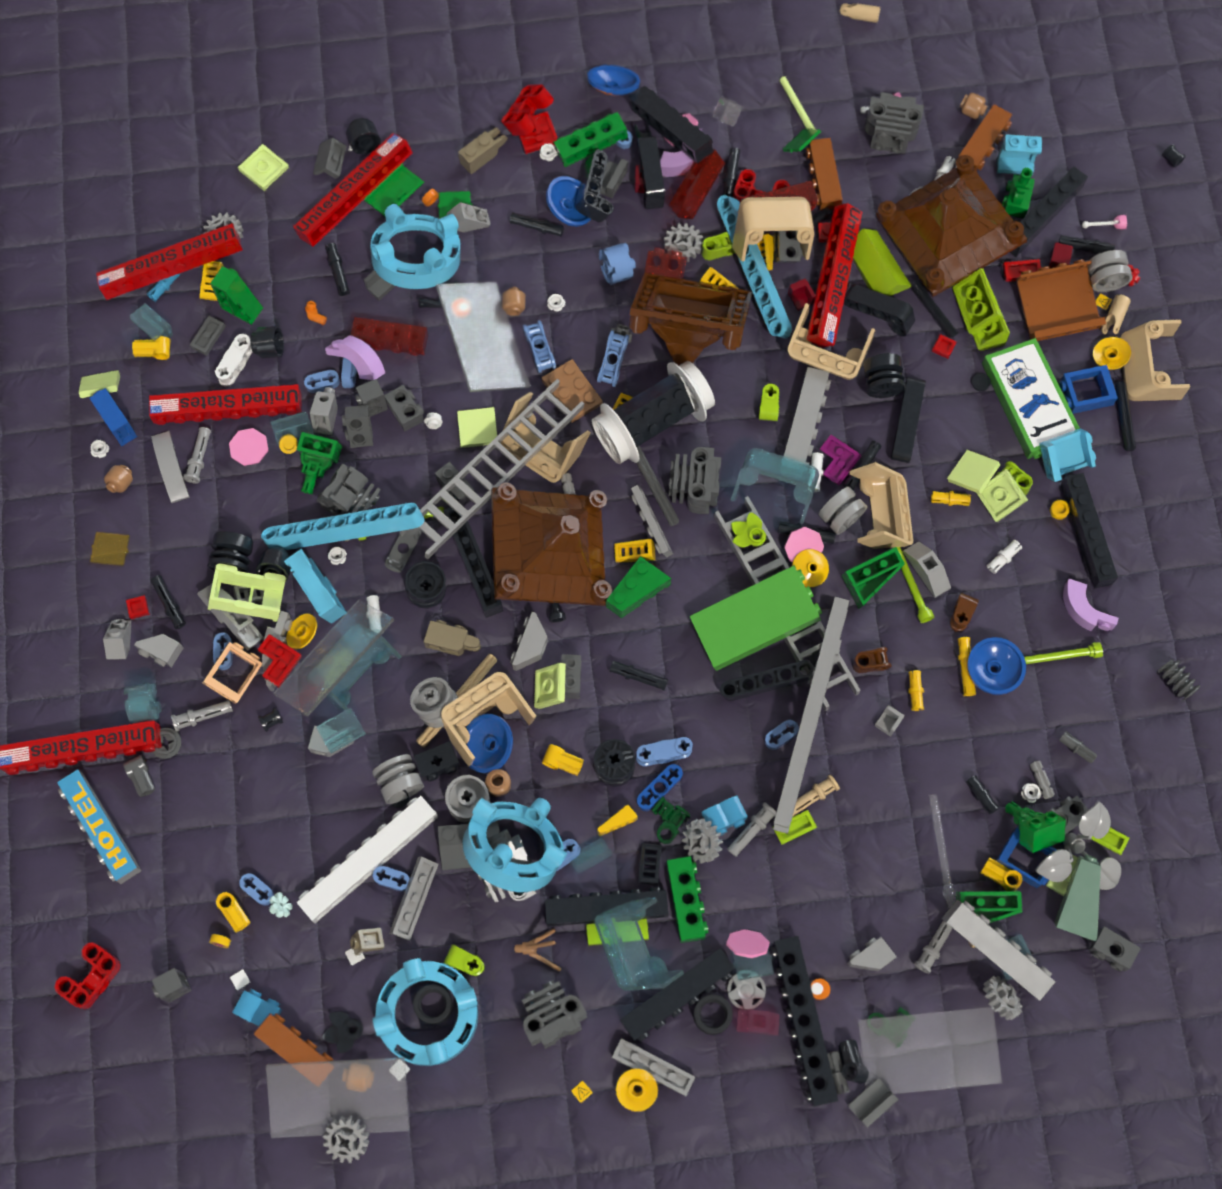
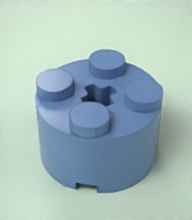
M626 243L617 244L599 251V260H603L601 270L605 280L610 285L634 277L633 269L636 268L634 259L629 256V248Z

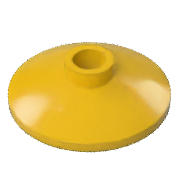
M1108 337L1101 340L1093 350V358L1098 366L1107 365L1108 370L1123 367L1131 357L1129 344L1118 337Z
M803 550L795 556L792 562V566H795L796 570L801 569L805 580L802 581L805 587H816L822 584L828 576V561L817 550ZM811 564H813V565L815 566V570H814V571H811V570H810V565H811Z
M303 614L292 622L291 629L287 632L286 636L289 647L297 650L310 643L317 630V620L313 615Z
M638 1068L630 1069L619 1078L616 1094L618 1100L625 1108L631 1111H643L651 1107L655 1102L658 1086L655 1078L648 1071ZM635 1085L641 1086L640 1092L634 1091Z

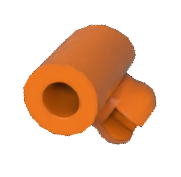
M308 301L305 306L307 318L325 325L327 317L318 314L314 301Z

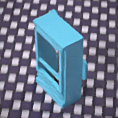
M302 549L284 561L291 568L290 571L293 572L294 577L321 618L332 624L347 613L336 596L337 592L329 579L323 576L313 559H308Z

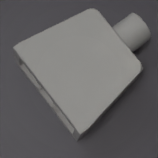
M326 387L324 392H316L310 410L314 433L333 434L338 410L335 390L333 388Z

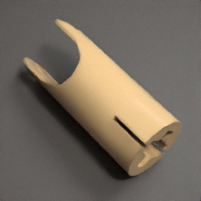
M843 4L841 6L840 13L844 16H849L856 20L878 22L880 7L864 4Z
M1116 295L1106 317V325L1102 327L1103 334H1107L1109 327L1115 324L1113 327L1114 334L1119 332L1131 302L1127 296Z

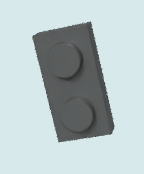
M208 316L191 342L190 347L207 356L225 329V323Z

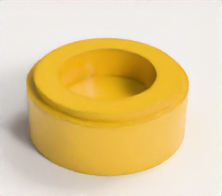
M285 434L280 438L279 447L282 452L291 454L297 450L298 441L295 436Z
M1056 500L1050 507L1051 516L1058 520L1066 518L1070 512V506L1064 500Z
M218 934L211 935L209 943L222 948H229L231 942L229 938Z

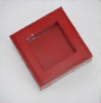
M940 334L932 352L949 359L957 342Z
M145 595L126 600L131 620L150 615Z

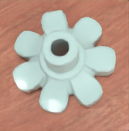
M278 892L275 896L270 897L269 901L272 905L269 911L272 914L276 913L278 918L290 915L289 911L292 910V904L287 903L288 898Z

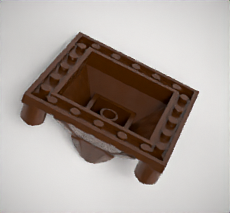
M969 155L960 156L956 161V168L894 204L891 201L882 202L878 207V213H876L877 220L932 297L1027 242L1023 225L1018 221H1013L974 169V160Z
M644 273L630 308L629 328L632 329V332L641 334L647 330L648 324H651L655 332L666 342L674 363L678 366L686 361L693 363L704 348L720 340L721 337H723L722 344L728 350H736V348L741 346L752 291Z
M507 482L500 484L498 488L493 487L491 489L495 599L605 606L607 598L612 593L611 585L605 581L602 508L607 503L606 495L599 490H594L588 496L516 490L511 483Z

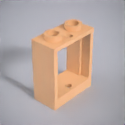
M229 642L202 684L236 704L258 672L262 662L259 661L260 657L254 653L248 654L244 652V647L240 644ZM229 651L254 666L237 693L212 678Z

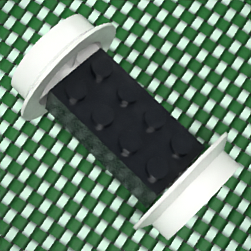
M686 361L678 366L676 363L670 362L667 365L669 376L614 410L605 403L600 405L601 414L592 419V425L602 446L616 463L621 464L627 459L634 463L639 462L638 446L690 414L699 421L706 420V411L715 405V399L705 377L693 363Z

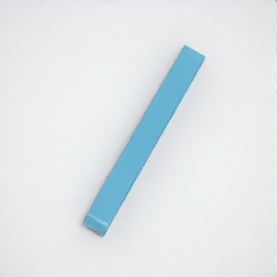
M723 195L717 201V208L733 244L740 202L736 198ZM757 244L748 245L745 261L740 259L739 261L768 331L773 336L787 338L792 333V326Z
M405 503L272 526L262 532L261 538L268 548L280 547L290 550L415 529L420 527L425 519L415 503Z

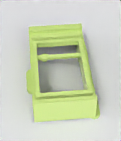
M219 563L215 569L208 610L217 609L272 619L277 622L286 577L269 572L265 573L264 576L237 571L235 566ZM221 583L251 588L249 601L219 598ZM254 589L264 591L262 605L251 602Z

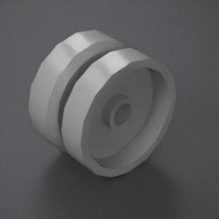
M1122 250L1106 251L1089 260L1092 263L1087 268L1089 275L1092 276L1090 280L1094 291H1114L1126 286L1133 279L1131 269L1128 266L1129 262L1126 252Z
M846 487L834 495L819 512V517L825 523L831 522L830 528L836 535L843 533L851 527L867 509V505L861 499L854 500L856 494L850 487Z
M432 677L423 680L414 688L410 697V705L426 725L440 728L444 727L441 720L443 708L457 699L458 695L445 680Z
M464 775L454 779L447 787L445 793L446 805L451 815L459 822L466 824L470 822L473 816L472 811L481 798L491 803L490 794L485 783L478 777ZM469 797L470 801L466 802L465 799Z

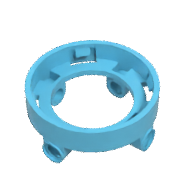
M397 204L387 207L385 210L386 222L376 229L371 239V261L376 273L388 283L407 289L430 288L450 279L460 265V239L457 234L459 224L453 214L440 219L422 214L406 215ZM422 230L436 234L442 240L444 248L441 253L436 248H431L424 254V263L409 264L394 258V249L389 240L400 232ZM453 247L455 249L456 255L454 254L453 257H450ZM399 270V271H402V272L415 273V274H405V273H401V272H397V271Z
M481 798L472 811L473 816L463 836V851L472 869L487 882L508 891L530 892L547 885L567 856V852L563 851V843L559 833L551 822L546 819L550 811L548 801L543 798H537L530 807L512 802L489 803ZM500 819H511L525 824L541 837L545 848L543 857L532 864L524 865L510 862L513 852L508 845L498 844L494 850L489 845L486 836L488 826ZM471 835H476L479 848L474 846ZM532 874H535V875H536V877H530V878H528V877H519V875H532Z
M421 958L403 963L404 968L397 971L381 990L376 1006V1017L372 1018L377 1036L382 1038L390 1051L406 1062L420 1066H434L445 1063L459 1055L470 1043L478 1023V1002L474 989L457 970L448 965L433 961L422 962ZM439 969L444 970L443 973H446V974L450 975V976L453 977V978L456 976V977H457L456 981H454L453 979H451V978L448 977L447 975L438 972V970H439ZM420 981H435L443 984L453 993L458 1004V1019L453 1031L444 1040L430 1045H418L407 1040L399 1031L395 1020V1008L399 997L409 986ZM466 1023H469L472 1025L471 1030L467 1029L465 1035L462 1038V1040H464L465 1042L463 1044H460L457 1042V1040L462 1035L466 1027ZM397 1044L406 1051L416 1054L414 1058L411 1059V1055L404 1052L403 1050H401L400 1052L396 1050L395 1048Z

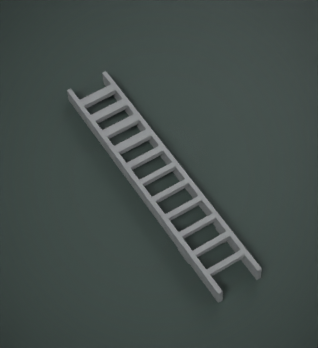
M558 379L420 509L423 516L430 512L448 529L441 537L425 521L418 527L435 542L425 552L427 560L491 499V489L493 487L498 488L500 484L508 482L584 408L585 403L581 401L570 411L552 395L559 387L560 381ZM549 399L566 415L559 424L539 407L544 400ZM533 411H536L553 427L546 436L527 420L533 415ZM520 423L524 424L541 440L533 449L513 431ZM508 435L528 452L520 461L500 444ZM495 447L515 465L507 474L487 456ZM482 460L502 477L494 486L475 469ZM468 473L489 490L482 498L462 481ZM456 486L475 505L470 510H467L448 492ZM441 499L461 516L455 524L435 506ZM409 530L400 531V535L404 536Z
M747 496L745 497L744 504L749 511L748 513L727 523L724 522L719 511L715 512L714 518L752 585L759 583L757 578L779 567L782 570L790 567L763 521L762 529L766 533L767 544L743 555L739 546L733 543L734 537L730 532L732 530V522H746L750 512L761 519L750 498ZM770 551L773 552L776 560L752 571L748 562ZM821 621L792 637L784 638L796 662L802 661L803 658L821 650L822 643L799 653L794 644L795 641L817 630L822 639H824L826 630ZM839 654L837 665L843 675L828 682L827 689L847 680L856 696L860 693V688ZM807 666L801 669L803 675H807L811 671ZM811 679V680L808 681V683L810 684V686H811V684H812V680H813V679ZM824 697L822 707L824 711H827L830 705Z
M835 597L774 820L773 830L788 834L833 663L837 664L842 642L840 637L849 600Z

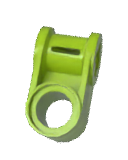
M728 232L708 237L703 241L701 254L706 260L730 256L735 253Z
M767 384L763 388L759 420L778 421L779 388L774 384Z
M1007 461L1002 471L1008 469L1024 495H1027L1033 483L1032 478L1015 463ZM1019 483H1024L1027 487H1021Z
M451 945L443 964L472 976L482 974L484 963L479 957ZM476 962L479 967L478 969L474 968L472 971L470 964Z

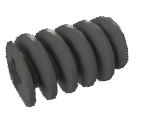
M1172 659L1158 669L1157 672H1165L1162 678H1170L1167 685L1175 684L1172 691L1179 690L1177 697H1185L1184 701L1197 692L1201 686H1193L1196 680H1188L1190 672L1183 674L1186 667L1178 668L1181 661H1173Z

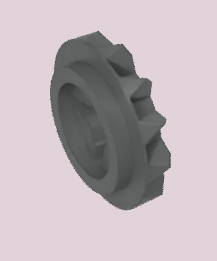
M171 728L160 729L161 745L164 744V737L171 743L168 745V750L162 746V748H155L156 750L152 753L161 759H171L174 755L178 754L179 749L182 747L181 737Z

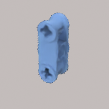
M541 320L528 326L523 325V331L529 343L538 373L549 368L555 369L556 363L545 337ZM536 345H543V346H544V347L541 348V349L535 348Z
M611 330L597 382L600 383L602 381L616 387L629 335L623 336ZM611 354H615L617 356V363L612 364L609 361V356Z
M681 737L642 745L637 749L636 760L639 765L645 767L684 759L691 755L693 744L689 738ZM682 744L687 747L686 751L680 748ZM643 752H646L648 759H644L642 756Z

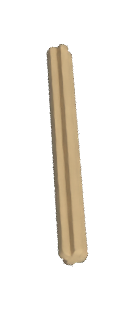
M492 654L486 656L456 692L458 697L479 684L497 662L495 656ZM428 726L417 739V743L425 748L442 727L433 728Z

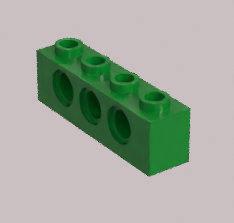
M616 112L607 115L599 121L590 123L589 126L577 129L570 135L560 137L554 142L561 162L564 167H567L592 155L596 150H603L619 140L622 141L628 138V133L619 113Z
M691 856L667 860L666 864L680 942L703 940L706 937L705 934L708 933L707 922L702 920V913H705L703 901H699L698 894L701 893L699 881L695 882L694 874L697 873L696 862H692ZM681 875H686L689 877L690 882L682 884L678 878ZM684 895H691L693 902L685 904L682 901V897ZM694 915L697 918V922L689 924L686 921V917Z

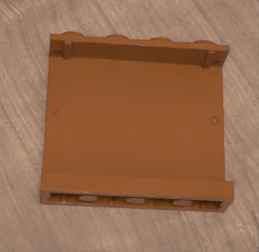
M1082 259L1073 262L1071 265L1062 263L1052 269L1043 267L1038 269L1037 272L1028 270L1022 272L1016 279L1030 340L1036 338L1037 341L1100 329L1106 325L1105 317L1099 318L1087 268L1092 263L1091 261L1085 262Z

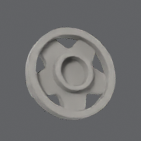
M741 971L730 979L727 993L734 1006L742 1010H751L758 1007L764 1000L766 987L758 974L752 971ZM748 974L750 976L744 979L741 975ZM758 980L761 983L762 989L757 987ZM734 982L736 988L731 991V985ZM740 999L742 1001L743 1006L739 1005L734 1000ZM753 999H760L756 1004L752 1005Z

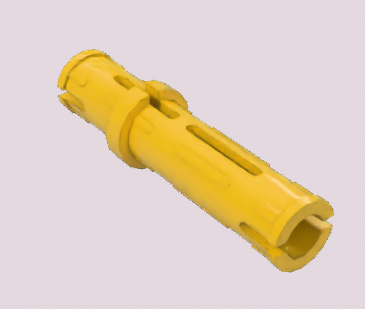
M961 637L957 640L963 696L976 695L975 684L971 680L967 669V660L971 652L970 637Z

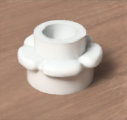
M545 144L540 149V157L543 160L552 161L557 155V151L551 144Z
M553 294L548 298L547 306L550 310L558 312L565 306V300L561 295Z
M429 413L424 419V423L430 429H437L443 423L438 413Z
M96 440L91 444V454L94 457L103 458L109 452V446L104 441Z
M334 547L328 553V559L331 560L333 565L343 564L346 561L347 553L340 547Z
M1025 784L1022 787L1021 795L1028 802H1036V799L1041 797L1040 788L1036 784Z

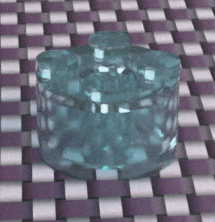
M148 682L124 688V695L128 694V699L124 701L129 721H133L132 724L152 720L157 721L159 719V713L162 710L160 702H156L157 688L155 683Z

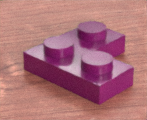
M830 435L820 448L821 452L833 459L823 475L839 486L861 458V455L833 435Z

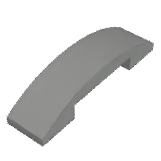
M170 431L151 436L158 465L171 503L190 498L175 453Z

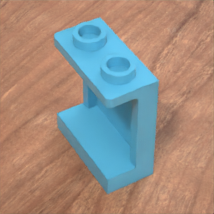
M1006 134L997 157V173L1020 174L1023 168H1030L1033 175L1034 161L1037 154L1042 152V137Z
M1080 428L1039 443L1047 478L1056 482L1062 480L1061 475L1085 466L1096 467V455L1092 450V436L1089 432Z

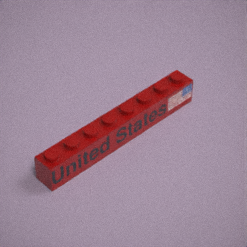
M392 133L293 226L299 238L314 247L413 153L407 140Z
M849 203L835 206L806 339L821 348L835 345L861 223L862 211Z
M233 223L103 270L96 273L99 289L106 300L237 253L243 250L239 234Z
M298 384L149 396V416L153 423L158 425H164L168 422H202L207 419L215 421L222 420L223 418L240 419L247 416L257 418L260 415H294L302 412L301 390Z
M155 720L0 745V769L8 775H14L22 770L32 772L39 770L40 767L56 768L58 764L64 763L66 765H75L78 761L83 760L94 762L97 761V758L101 757L112 759L116 758L119 754L126 756L135 755L137 751L154 752L155 748H162L160 725Z

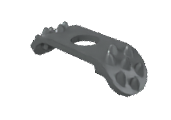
M419 528L410 529L404 536L399 535L384 564L388 569L394 572H402L422 534V530ZM402 543L409 547V551L405 554L398 551V546Z

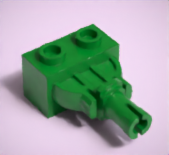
M1023 168L1020 175L1014 174L1012 181L1008 180L1006 186L1008 196H1004L1002 206L1005 207V211L1011 216L1024 219L1027 214L1035 179L1031 178L1032 170L1030 168Z
M304 432L301 433L297 451L301 454V462L303 464L301 472L306 475L301 492L313 495L316 480L319 477L323 478L324 473L330 469L333 463H338L342 450V445L338 441Z
M1009 802L1006 805L1005 811L1014 817V823L1018 825L1020 844L1032 853L1065 841L1066 820L1055 812L1051 811L1045 814L1035 812L1028 807L1021 808L1015 802Z

